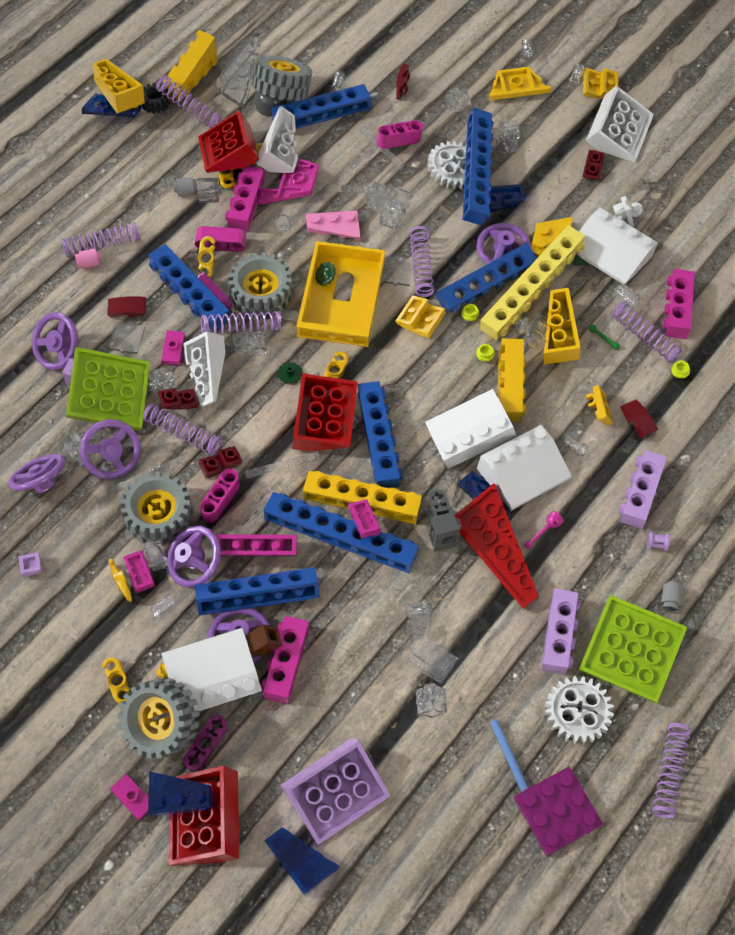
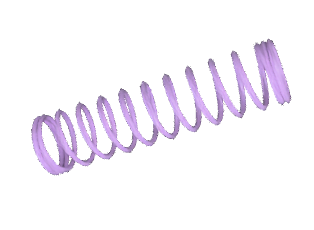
M163 75L157 82L156 90L162 91V94L167 95L168 99H172L174 103L178 102L179 107L183 106V110H188V113L193 114L194 118H198L199 122L204 121V126L209 125V129H211L217 119L218 121L215 125L221 122L222 116L215 113L210 123L205 124V120L211 115L213 109L207 112L204 120H200V116L206 111L207 105L202 108L199 116L195 117V112L201 107L202 101L196 105L194 112H189V109L196 103L197 97L191 101L188 109H184V105L191 99L192 93L186 97L183 105H179V101L187 93L186 89L180 94L178 101L175 102L174 97L181 91L182 86H178L173 97L170 98L169 93L175 88L176 82L172 83L168 93L164 94L163 90L171 82L169 76ZM166 78L164 84L159 88L161 82Z
M132 222L134 235L128 223L126 224L127 236L122 225L119 226L120 237L113 226L114 241L108 228H106L107 242L102 231L99 230L100 244L94 231L92 232L93 245L88 234L85 233L86 247L81 235H78L80 250L75 238L72 236L73 252L67 238H62L66 257L69 256L68 247L71 254H75L74 243L78 252L82 251L81 241L84 249L88 250L87 238L92 249L95 248L94 236L100 249H102L101 235L106 246L109 247L108 233L114 246L116 245L115 232L120 244H122L121 228L128 243V227L134 241H138L140 237L136 222Z
M415 226L410 230L415 293L420 297H428L435 291L432 284L434 281L432 279L433 274L431 273L432 267H430L432 263L430 262L431 256H429L431 252L428 245V229L424 226ZM415 229L426 230V232H417L414 234L416 235L419 233H425V235L420 237L412 235V231ZM414 241H428L427 243L414 244ZM428 245V249H424V248H423V249H418V250H415V249H414L416 246H417V247H424V246ZM426 251L429 252L428 255H427V254H421V255H418V256L415 255L416 252H426ZM417 257H418V258L429 257V260L416 261L415 259H416ZM427 262L430 263L429 266H426V265L420 266V267H417V266H416L417 263H421V264L427 263ZM427 268H430V269H431L430 272H429V271H423V272L418 273V272L416 271L417 269H427ZM429 273L431 274V277H422V278H418V277H417L419 274H420V275H426V274H429ZM419 280H432L431 283H417ZM421 287H431L432 289H430V290H420L419 288H421ZM417 290L421 292H431L428 294H420L417 292Z
M625 301L620 302L613 310L612 317L616 318L617 321L621 320V324L627 325L628 330L632 329L633 334L638 333V338H643L644 343L649 342V347L654 346V351H660L659 355H665V360L669 363L674 362L683 350L681 346L674 349L667 359L668 353L675 347L676 343H673L666 353L661 354L662 349L671 340V338H668L662 347L656 350V345L665 336V334H662L657 342L650 346L651 340L660 330H656L651 338L645 341L646 335L654 328V325H651L645 335L639 337L640 331L646 327L649 320L644 322L639 331L634 332V328L642 321L643 316L636 321L633 327L628 328L629 323L637 316L638 312H635L629 321L623 324L624 318L630 314L632 307L626 311L623 318L617 319L627 306Z
M274 311L272 315L270 314V312H266L265 316L262 312H260L258 316L254 312L251 314V316L248 313H245L244 317L241 313H238L237 317L233 313L230 315V317H228L227 314H224L222 318L219 314H217L215 318L213 317V315H209L208 319L206 315H202L201 331L202 333L210 332L209 319L212 316L214 321V333L217 334L216 319L217 316H219L221 320V332L223 334V319L224 316H226L228 319V330L229 333H231L230 320L231 316L233 315L236 321V333H238L237 320L238 316L241 315L243 320L242 328L243 332L245 333L246 327L244 320L245 316L248 315L250 319V332H252L253 314H255L257 319L256 326L258 332L260 331L259 315H263L264 331H266L267 313L271 317V330L273 331L275 328L276 331H279L281 329V315L278 311Z
M154 403L148 405L144 411L143 420L145 422H150L153 426L157 425L159 429L163 428L164 432L169 431L170 435H176V438H182L184 442L188 441L190 445L195 444L196 448L201 447L202 451H208V454L211 456L216 454L221 446V437L213 435L207 449H203V445L209 438V431L205 433L201 445L196 446V442L203 434V428L196 434L195 442L190 443V439L197 430V425L192 427L188 439L184 440L183 436L190 428V421L184 426L182 436L178 437L177 433L184 424V418L178 422L176 431L172 434L171 429L175 426L178 415L172 418L169 430H165L164 427L171 419V412L165 416L163 426L159 427L158 423L163 419L165 409L160 411L156 423L153 424L152 420L159 411V406H156ZM154 406L150 417L146 420L148 411ZM164 410L162 417H161L160 420L158 421V419H159V417H160V414H161L162 411ZM170 414L168 421L165 423L167 416ZM175 417H176L175 423H174L173 426L171 427L172 422H173V420H174ZM218 440L217 446L212 452V448L215 442Z
M671 723L668 725V732L670 734L666 736L668 742L665 743V748L667 750L663 752L665 758L661 760L664 766L660 767V771L663 774L658 776L661 782L657 783L659 790L655 792L657 799L653 801L656 806L652 808V812L663 818H674L676 810L667 806H658L656 801L662 800L669 804H678V802L670 798H660L657 793L663 792L672 796L680 795L673 790L661 789L659 784L664 783L674 788L681 787L678 783L662 781L660 778L662 775L676 780L682 779V776L678 774L664 773L662 771L664 767L674 771H684L680 766L666 765L663 762L665 759L680 764L685 763V760L682 758L667 757L665 755L666 751L682 756L687 755L683 750L669 749L667 747L668 743L678 747H688V744L685 742L670 741L668 739L670 735L679 739H690L688 735L691 734V728L681 723ZM671 727H680L688 731H678ZM656 810L666 811L671 814H664Z

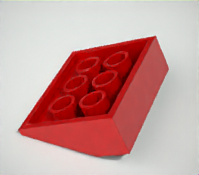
M240 110L198 136L206 173L245 168L248 165L254 164L259 159L251 126Z
M302 373L292 449L311 452L350 448L358 381Z
M220 766L169 778V865L221 863L239 859L238 771L226 766Z

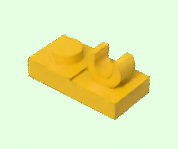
M599 385L592 387L594 394L589 393L586 395L589 401L594 399L588 406L591 409L597 407L595 414L598 421H602L608 426L613 424L606 394Z

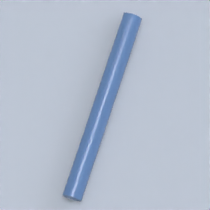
M498 719L491 721L492 729L522 792L529 787Z

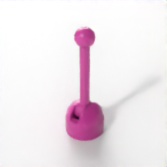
M552 511L547 516V525L530 541L525 542L524 545L527 549H530L532 544L549 527L557 528L564 522L559 513Z

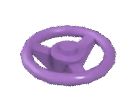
M498 223L487 227L481 232L477 239L476 248L479 257L487 265L527 242L531 247L529 237L521 228L513 224ZM512 232H514L515 234H517L522 240H520L519 238L515 237ZM488 234L495 240L493 260L485 254L483 248L484 240ZM516 261L514 264L519 267V263Z
M53 312L45 315L38 321L32 336V349L37 361L44 368L56 371L65 368L69 358H74L79 338L73 321L63 313ZM60 320L57 330L50 331L46 338H40L43 327L49 321ZM40 346H46L50 352H57L59 362L51 363L45 360L40 351Z
M107 419L97 422L86 431L81 440L80 455L82 462L91 474L100 479L115 480L125 477L135 468L140 459L141 444L139 437L130 425L121 420ZM106 427L119 428L111 438L103 439L99 444H89L92 436L100 429ZM127 433L132 439L134 450L129 464L124 467L120 460L123 452L120 442ZM88 453H100L103 459L112 462L117 471L103 472L96 468L90 461Z
M48 454L26 463L11 475L8 480L9 488L16 492L34 489L37 493H42L49 490L54 485L53 478L65 466L64 456Z
M194 526L180 532L172 541L168 551L167 566L170 576L178 585L186 588L195 587V585L204 584L213 576L221 557V547L217 536L206 527ZM203 535L211 541L213 547V559L210 566L204 562L205 552L199 546ZM190 536L184 543H182L185 538ZM186 565L191 569L197 568L204 574L197 579L187 580L182 578L177 573V570Z
M253 608L222 612L211 623L208 638L216 636L217 632L224 634L240 628L243 629L246 638L248 633L262 624L270 625L265 615ZM237 614H246L257 619L251 621L235 620L232 623H222L228 617ZM252 655L251 657L253 663H256L264 656Z

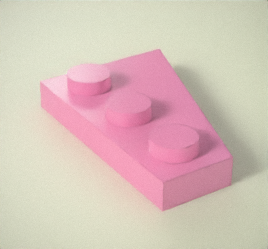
M357 210L306 214L307 232L327 236L333 234L338 235L342 239L349 237L354 238V241L360 242Z

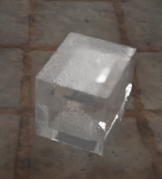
M198 178L197 194L199 203L219 202V195H223L222 185H219L218 178Z

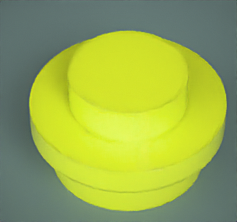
M467 304L463 307L461 315L467 321H474L479 317V310L476 305Z
M488 344L481 345L476 351L477 358L483 362L491 361L494 358V349Z
M678 361L673 364L671 371L677 378H686L690 373V367L687 362Z

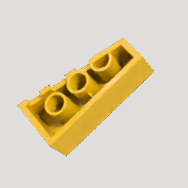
M198 30L196 36H198L196 40H191L187 53H182L178 66L174 65L167 75L171 78V82L167 87L168 90L172 83L176 82L175 88L169 93L171 97H173L178 86H182L181 91L174 97L177 100L185 89L187 90L185 96H187L194 86H197L199 81L218 62L215 37L201 30Z
M108 59L92 63L94 81L116 113L145 103L144 89L141 83Z
M569 288L551 290L545 337L544 365L580 360L581 347Z
M502 338L498 357V399L510 422H521L522 415L526 413V404H523V399L526 396V388H523L526 377L525 372H523V368H525L524 339Z

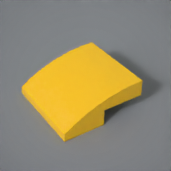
M589 68L584 70L583 96L603 99L609 91L618 86V72L603 68L601 72Z
M412 296L395 321L401 327L417 335L430 338L446 314L445 308L429 304L428 299Z

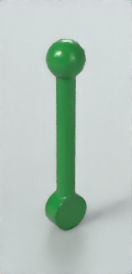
M590 325V332L597 333L608 343H610L615 350L620 348L619 343H614L607 336H605L603 333L597 330L596 325Z

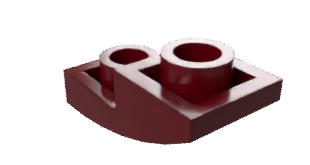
M405 63L400 68L397 76V100H400L408 91L407 82L409 81L410 73L409 65Z
M589 149L582 177L599 181L605 157L604 152Z
M142 296L108 299L107 315L110 318L128 315L130 318L145 315L147 298Z
M176 388L158 391L163 409L183 410L199 407L194 388L178 392Z
M637 399L620 406L627 422L633 423L640 438L658 430L650 414Z
M236 446L218 450L217 455L199 459L198 464L206 479L219 475L224 470L238 466L243 460Z

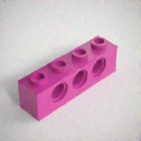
M246 166L242 172H239V183L235 185L234 198L230 200V211L226 212L225 217L229 228H239L249 232L260 191L265 181L264 168Z
M673 269L672 275H668L667 286H669V289H667L665 296L668 304L666 303L664 314H667V318L663 322V329H666L665 336L688 338L691 330L695 271Z
M216 534L221 547V556L298 557L297 535Z
M285 616L284 621L280 622L278 626L282 646L272 651L274 656L272 660L269 659L266 672L269 673L267 679L262 681L261 690L263 691L264 699L289 704L309 632V621ZM287 638L295 639L292 643L285 642ZM286 656L290 659L287 662H281L280 658ZM278 675L285 677L282 681L274 680Z

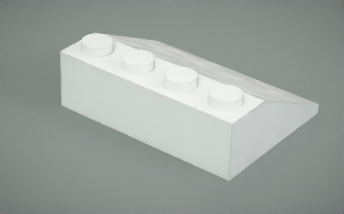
M615 86L604 96L586 142L600 152L635 162L654 114L621 88Z
M599 208L590 216L579 231L585 235V247L577 255L625 285L653 257L658 242L604 209Z
M493 389L425 422L448 469L517 436Z
M542 425L481 455L477 470L490 486L495 483L501 499L511 511L572 477L553 438Z
M242 628L162 653L168 678L175 679V684L183 683L185 685L183 690L190 689L193 693L189 698L191 700L196 699L198 705L194 706V711L208 709L262 691Z

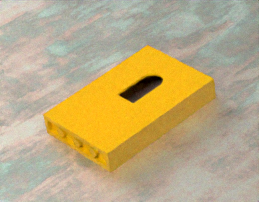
M316 241L296 326L297 337L368 347L385 264V250ZM330 262L336 268V275L330 284L321 286L315 279V273L320 264ZM343 273L351 274L354 277L350 302L333 299L337 278Z

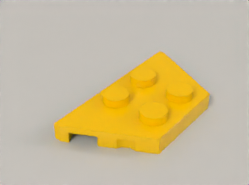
M530 67L498 70L489 94V101L550 93L551 87L544 85L542 78L536 75Z
M572 217L536 223L531 246L536 258L545 251L568 225H572Z

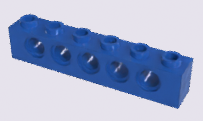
M365 84L281 106L295 115V129L370 110L371 96ZM280 106L271 108L272 121Z
M527 242L439 290L435 296L442 308H445L446 313L450 310L454 313L462 308L461 304L465 302L470 304L476 300L475 297L479 294L484 296L491 292L490 288L495 286L497 289L504 285L505 280L508 278L510 280L520 276L519 272L526 271L537 258ZM514 260L518 261L519 267L514 264ZM499 268L505 271V275L500 273ZM484 276H488L491 282H487ZM470 284L476 287V291L470 288ZM455 292L461 294V299L455 296Z
M166 244L149 254V266L152 271H156L160 279L164 283L167 282L171 291L180 296L182 303L188 305L196 317L199 316L201 319L202 315H206L208 319L209 315H213L215 318L217 314L221 318L224 314L230 317L229 310ZM211 316L209 328L214 332V321ZM219 316L216 319L217 330L221 328ZM224 316L223 324L226 325L228 323V319L226 316Z
M380 381L357 384V394L375 484L385 488L399 487L403 475L401 468L397 467V463H399L398 452H394L393 448L396 446L395 436L390 433L392 430L391 419H387L389 414L388 404H384L383 400L386 399L385 389L381 388Z
M315 567L195 585L199 616L320 598Z

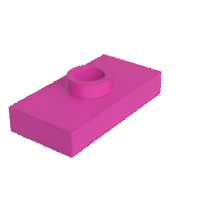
M167 330L161 358L162 364L180 365L185 332Z
M367 499L348 504V509L362 539L381 533L379 524Z
M142 550L123 557L136 593L155 587Z
M127 774L110 788L111 792L138 821L155 807V804Z

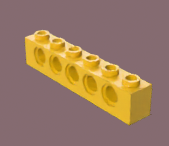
M309 471L303 488L304 500L348 509V504L367 499L375 516L415 525L422 501V496L415 492L407 493L396 488H385L374 483H363L357 479L349 480L339 475H327L320 471ZM323 486H328L329 488H328V489H322L321 487H323ZM346 490V491H348V492H347V493H341L340 491ZM378 499H385L386 501L380 502ZM397 503H403L404 505L398 506Z

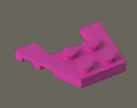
M303 159L297 160L293 173H283L279 189L261 188L258 198L259 204L312 195L319 172L318 164Z

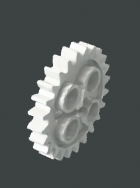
M447 141L446 145L441 143L440 147L436 145L435 149L431 150L427 166H429L428 171L431 172L430 176H436L435 182L440 180V185L445 183L447 188L452 185L453 189L456 186L462 189L465 177L466 146L463 147L462 142L456 145L455 141L453 144Z
M574 676L572 682L565 678L564 684L558 681L557 688L552 687V694L548 693L547 699L549 701H546L545 707L549 709L545 711V715L550 717L547 723H554L551 730L558 729V737L565 734L566 742L571 737L574 744L580 739L584 745L587 738L593 743L594 736L600 739L602 733L606 734L608 730L606 726L610 727L612 723L609 719L613 718L614 713L609 711L613 709L614 705L607 704L610 702L611 697H604L607 690L600 691V683L593 686V679H590L587 683L584 676L581 678V681H578L576 676ZM571 695L575 701H568L565 696ZM586 699H592L595 705L588 704ZM569 715L572 721H566L562 716ZM588 718L592 720L593 725H587L583 719Z

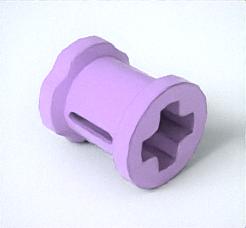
M649 531L647 549L653 547L668 551L670 534L659 535Z

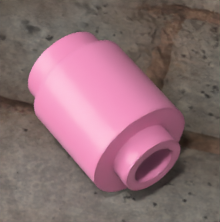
M95 248L79 251L78 254H75L78 268L83 267L85 269L99 266V262L102 261L100 251H96Z

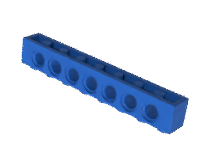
M473 108L467 118L462 220L482 226L484 221L488 220L491 213L489 209L491 202L489 192L492 186L490 183L492 175L490 166L492 164L491 153L493 146L491 141L493 139L492 128L494 121H492V113Z
M273 492L263 511L264 520L408 574L418 555L419 545H416L411 540L397 538L392 533L386 534L381 532L374 536L356 539L355 537L360 536L353 519L348 520L338 513H329L319 506L313 507L302 500L291 499L283 493ZM286 509L291 510L290 512H283ZM309 516L308 519H302L301 517ZM322 522L327 523V525L321 526L319 524ZM339 529H344V530H346V531L343 532V533H340V532H338L337 530H339ZM379 542V543H381L382 545H381V546H375L374 543ZM398 549V550H400L401 552H399V553H394V552H392V550Z

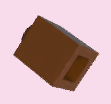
M262 624L246 635L250 654L266 656L282 646L276 626Z

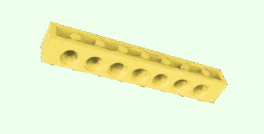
M568 225L480 320V330L496 341L501 336L504 337L509 331V327L518 322L520 315L529 310L531 303L540 298L542 291L551 286L553 279L561 275L564 267L572 263L575 255L582 252L585 247V235Z

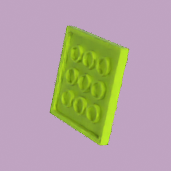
M76 347L65 417L93 423L107 419L121 420L130 425L133 430L141 431L150 362Z
M609 595L579 671L657 704L687 626Z

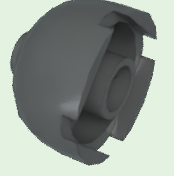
M258 91L255 94L256 110L261 115L271 117V108L287 104V99L272 98L270 95H264Z

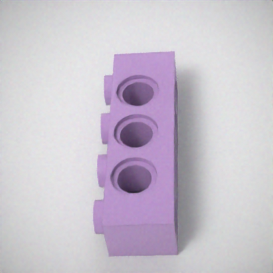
M648 450L644 451L643 456H638L635 464L638 470L637 472L633 471L630 482L633 483L632 488H627L624 498H627L626 504L622 503L619 514H622L620 522L643 529L667 459L666 456Z
M556 588L553 590L541 671L566 675L567 670L572 668L573 657L570 656V651L574 650L576 638L572 636L573 631H576L578 626V619H575L576 612L579 613L581 601L577 600V592ZM560 611H566L569 615L564 616ZM562 629L566 634H560L557 630ZM561 648L564 653H557L554 649Z

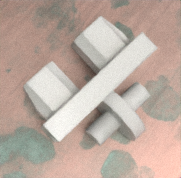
M626 196L621 197L622 203L613 205L615 217L634 227L632 217L641 215L643 211L642 205L635 202L628 206Z

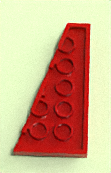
M493 483L455 514V518H459L461 523L459 533L524 610L538 599L539 595L497 487Z

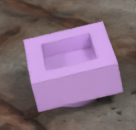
M39 552L18 556L22 577L42 573Z

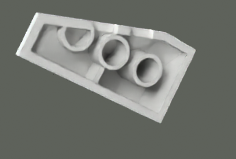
M282 106L279 107L258 153L259 159L256 160V164L268 172L293 173L298 160L297 154H295L297 143L294 141V133L296 132L295 115Z
M205 332L183 343L186 365L190 366L191 379L195 380V391L201 407L213 404L217 400L225 358L224 336Z

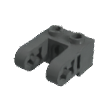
M440 489L432 490L429 494V507L427 509V517L430 523L428 535L433 550L436 552L457 546L458 538H460L459 530H461V523L459 518H455L446 493ZM435 496H438V498L441 499L440 503H438L437 500H434Z

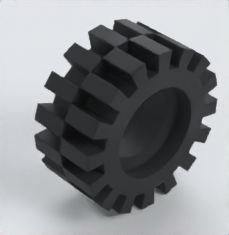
M152 83L151 86L147 84V88L143 87L145 103L141 104L144 110H147L148 113L152 111V114H155V111L161 113L160 110L164 112L166 111L165 108H169L170 99H168L167 95H163L162 91L156 90L155 83ZM168 88L163 90L164 94L168 93ZM153 97H160V98L155 99V100H152V99H151V98H153Z

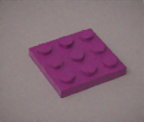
M570 766L513 797L546 857L603 825Z

